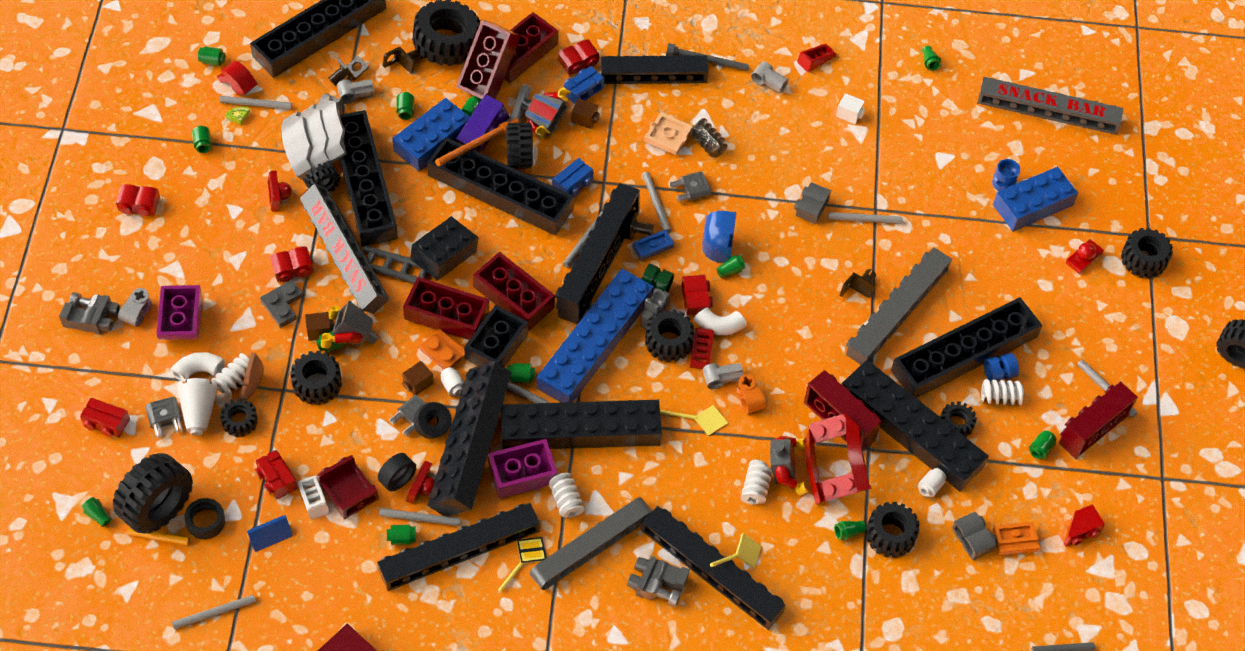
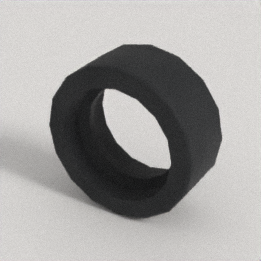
M398 453L383 464L377 475L378 481L387 490L396 491L406 485L416 471V464L405 453Z
M198 499L187 507L184 514L188 531L199 539H210L217 536L225 525L223 508L214 499ZM202 510H213L217 514L215 523L205 528L196 527L193 523V517Z

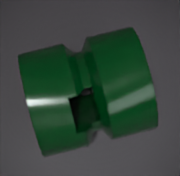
M649 264L645 269L642 280L653 285L655 289L658 288L668 293L675 274L665 269L660 271L658 266Z

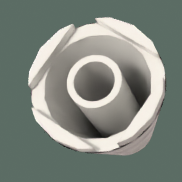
M202 378L187 379V383L182 384V381H179L177 389L186 430L191 435H202L203 432L207 431L218 384L215 381L214 385L210 384L209 379Z

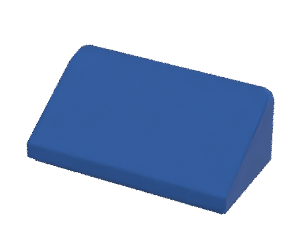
M286 515L247 531L249 541L255 552L292 537V531Z

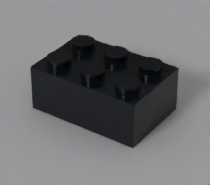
M451 216L412 244L410 260L438 281L477 252L478 236Z
M495 305L465 345V359L477 366L496 361L505 367L527 337L528 321Z

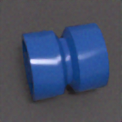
M1003 159L998 163L992 179V185L997 191L1016 184L1020 174L1019 164L1012 159Z
M1012 353L1001 355L999 358L991 357L984 360V372L990 383L992 380L998 382L1003 380V378L1007 380L1019 375L1018 362Z

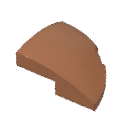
M251 352L240 393L241 402H243V399L248 400L253 395L264 374L263 363L256 353Z

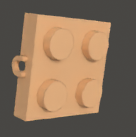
M661 112L655 122H651L644 141L677 155L685 141L688 140L693 126Z

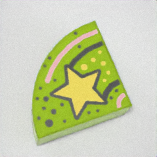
M233 108L225 114V118L241 125L250 114V108Z

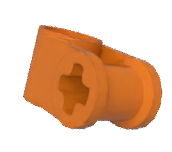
M749 374L742 375L739 378L736 392L744 412L749 414L765 409L766 401L756 379Z

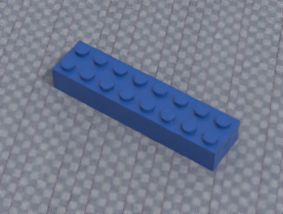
M621 269L538 374L537 389L560 403L574 402L643 312L646 298L651 299L653 296L654 286Z

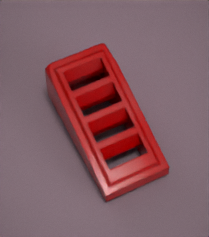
M825 43L800 52L797 63L806 72H809L833 59L837 54Z
M695 328L690 368L703 369L706 365L710 364L714 330ZM695 358L706 359V362L697 361Z

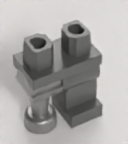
M72 292L69 303L65 302L59 318L63 327L94 332L100 335L102 331L112 330L114 322L113 319L108 317L109 315L118 316L121 308L118 303L112 302L110 296L95 294L90 299L82 298L80 293ZM81 305V306H84V307H87V308H86V310H85V309L78 308V307Z
M653 556L649 560L638 557L634 569L642 572L643 575L640 577L631 573L627 586L636 590V596L641 598L643 596L647 600L659 597L668 600V605L676 607L688 579L690 569L672 566L665 561L657 560ZM662 586L673 590L672 593L662 588Z

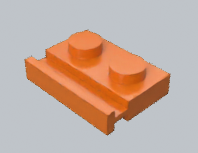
M440 329L437 330L435 335L433 334L420 345V350L444 370L449 367H455L465 356L464 348Z
M1034 522L996 525L993 528L1000 556L1037 552L1041 548L1038 544Z

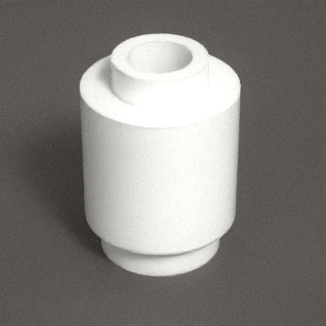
M452 367L446 368L440 374L441 382L450 396L458 397L461 395L465 382L457 370H454Z
M938 468L930 470L918 483L919 492L925 497H934L945 484V473Z

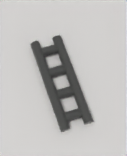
M365 245L363 252L368 254L366 258L375 273L415 283L417 276L408 274L411 266L420 267L410 260L409 257ZM375 256L386 259L382 267L372 264ZM393 261L403 263L400 272L390 269ZM420 268L421 271L418 277L425 279L428 273Z

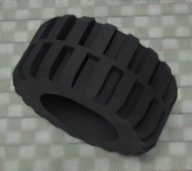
M436 0L434 3L429 2L426 6L421 7L415 15L412 35L415 49L417 52L420 51V55L423 58H428L429 62H436L438 65L448 64V66H453V64H462L463 61L466 62L479 28L480 20L472 9L469 10L467 5H462L458 1ZM442 29L456 32L457 35L447 36L436 31Z
M157 453L150 455L148 458L145 457L140 463H136L132 470L124 475L125 478L118 484V489L114 493L113 509L120 519L138 533L149 534L153 531H158L162 526H166L172 518L174 519L178 515L177 513L185 506L184 503L188 501L189 493L192 492L193 488L191 473L169 454Z

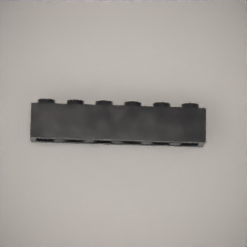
M707 55L601 56V75L604 77V84L707 83Z

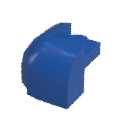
M715 211L706 216L702 251L710 260L724 263L731 258L736 212Z

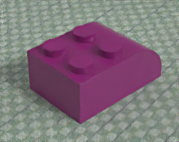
M200 285L161 286L157 324L158 340L200 338L203 305Z
M547 439L488 453V465L499 499L548 486L550 480L558 475Z

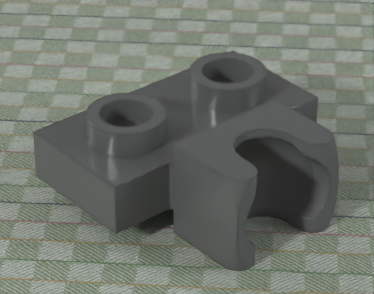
M656 288L651 299L646 298L645 309L640 316L641 327L646 329L651 316H657L659 311L663 313L669 306V293Z

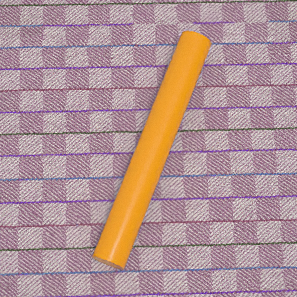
M131 527L127 531V535L182 545H189L190 537L153 531L149 534H143L134 531Z

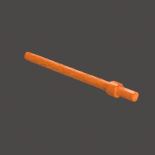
M515 118L509 122H503L498 125V128L436 159V165L441 166L500 134H506L507 124L520 123L519 119Z

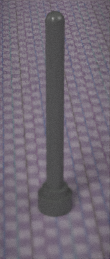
M668 43L666 56L705 55L678 49L679 47L672 43ZM707 55V62L745 71L749 69V65L746 63Z

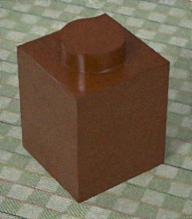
M578 99L571 112V123L592 129L593 124L597 123L600 117L598 105Z
M329 312L305 314L309 341L319 340V335L333 330L334 320L329 319Z
M419 361L402 373L403 387L414 395H418L434 384L433 373L422 361Z

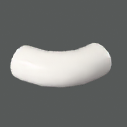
M708 307L700 311L693 319L702 329L714 330V334L718 336L732 335L747 326L744 317L737 311L728 316L720 317L711 312Z
M195 352L182 357L171 367L170 372L182 382H186L196 372H207L216 376L217 373L222 371L225 359L209 352Z

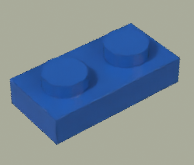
M665 229L633 242L632 247L639 259L644 260L673 248L674 242Z

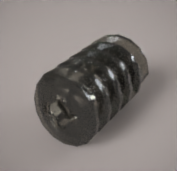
M702 118L691 129V136L709 153L710 157L716 158L727 149L728 144L725 143V138L721 137L719 132L716 133V128H712V124L707 123L708 120L706 118Z

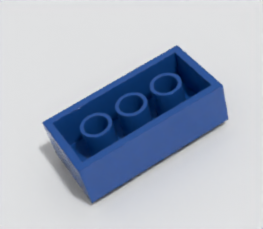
M444 98L393 137L394 152L419 172L427 166L428 160L446 137L458 142L456 138L470 117L450 100Z
M1057 166L998 191L993 206L1013 232L1073 206L1078 192Z

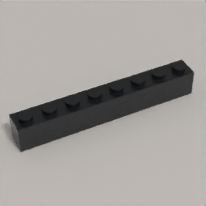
M531 503L519 504L512 510L507 512L501 511L494 517L481 519L476 524L463 526L450 534H442L435 540L424 541L417 547L406 548L399 554L385 556L377 562L378 571L387 591H390L540 532V522Z
M657 506L642 521L641 531L767 630L784 613L786 604H784L783 600L779 596L771 594L765 585L753 580L747 571L735 566L732 560L711 567V563L725 557L719 553L716 547L704 542L699 534L690 531L684 522L677 521L672 517V514L667 509Z

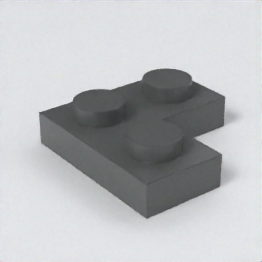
M292 279L261 296L260 302L279 328H282L297 319L289 304L302 298L303 293Z

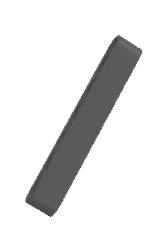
M642 497L634 499L531 569L529 575L541 590L548 589L640 527L642 521L653 510Z

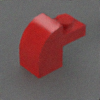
M233 61L221 70V74L217 76L220 83H229L235 93L239 95L247 94L258 85L250 71L238 61Z

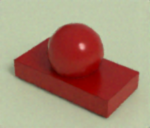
M270 171L267 181L270 210L278 211L280 200L288 199L292 194V188L286 182L278 183L277 171Z
M1089 239L1086 243L1081 244L1078 250L1065 263L1078 274H1081L1103 254L1104 249Z
M424 461L408 492L407 502L413 504L418 492L424 496L430 495L435 482L433 477L427 476L432 465L431 462Z

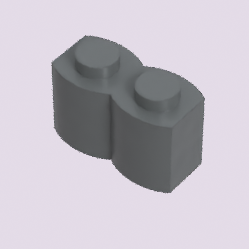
M812 182L808 187L805 186L801 195L802 199H798L794 207L797 210L796 216L816 224L830 199L831 190Z
M976 512L955 520L952 525L955 535L963 544L965 551L972 560L994 551L996 547L994 534L986 529L984 518Z

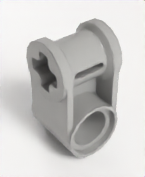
M137 288L132 292L119 311V320L135 327L141 324L144 316L151 308V300L146 289Z

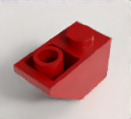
M1093 504L1075 511L1065 537V547L1072 544L1073 546L1079 545L1084 539L1089 537L1094 539L1101 534L1105 523Z

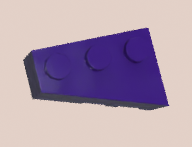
M485 94L457 136L458 143L465 145L498 128V125L507 122L510 116L504 104ZM489 141L473 148V150L480 153Z

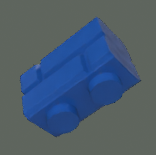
M592 66L586 70L582 69L577 76L568 78L564 82L563 87L571 92L566 97L574 105L578 99L586 101L604 89V77L597 73Z
M578 158L552 178V186L576 197L583 187H588L592 184L594 171Z

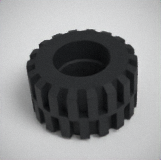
M508 123L506 126L507 166L514 169H531L533 166L532 125L530 123Z
M1139 228L1138 231L1135 230L1128 236L1122 250L1121 259H1123L1122 263L1126 265V269L1132 271L1131 274H1137L1140 278H1143V276H1146V278L1153 276L1155 278L1164 272L1173 254V246L1169 244L1170 240L1165 238V234L1158 233L1159 230L1156 229L1153 231L1151 228H1146V230ZM1141 250L1147 251L1153 256L1146 255Z
M666 309L663 313L661 311L657 312V316L652 315L651 320H648L645 336L648 352H652L654 358L659 357L658 360L663 361L665 359L667 360L666 362H671V360L676 362L679 361V358H685L693 346V322H690L688 316L684 317L683 312L677 313V310L674 309L673 312ZM672 332L679 337L676 339H666L661 334Z
M1234 319L1232 322L1229 321L1216 346L1221 357L1240 368H1245V320Z
M309 351L308 355L302 354L301 359L297 358L295 364H292L290 375L293 390L297 397L300 396L301 401L307 400V404L312 405V402H315L316 405H320V402L325 404L328 402V399L333 400L335 394L340 392L342 378L339 363L333 356L329 357L327 352L321 354V351L316 353ZM313 374H323L326 376L317 382L307 380Z
M893 501L892 504L884 502L883 506L881 504L878 505L876 510L872 511L866 528L867 542H871L870 547L872 549L876 548V553L879 555L884 553V557L892 555V558H897L898 554L902 557L906 552L909 553L912 547H914L920 530L916 513L912 514V509L910 507L908 509L905 508L903 503L897 505V502ZM886 524L896 525L903 534L891 535L882 526Z

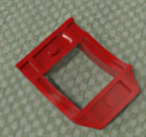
M847 413L811 423L805 440V456L809 481L816 504L872 489L867 477L868 472L862 450L861 426L857 425ZM846 435L852 473L821 481L816 461L815 444Z

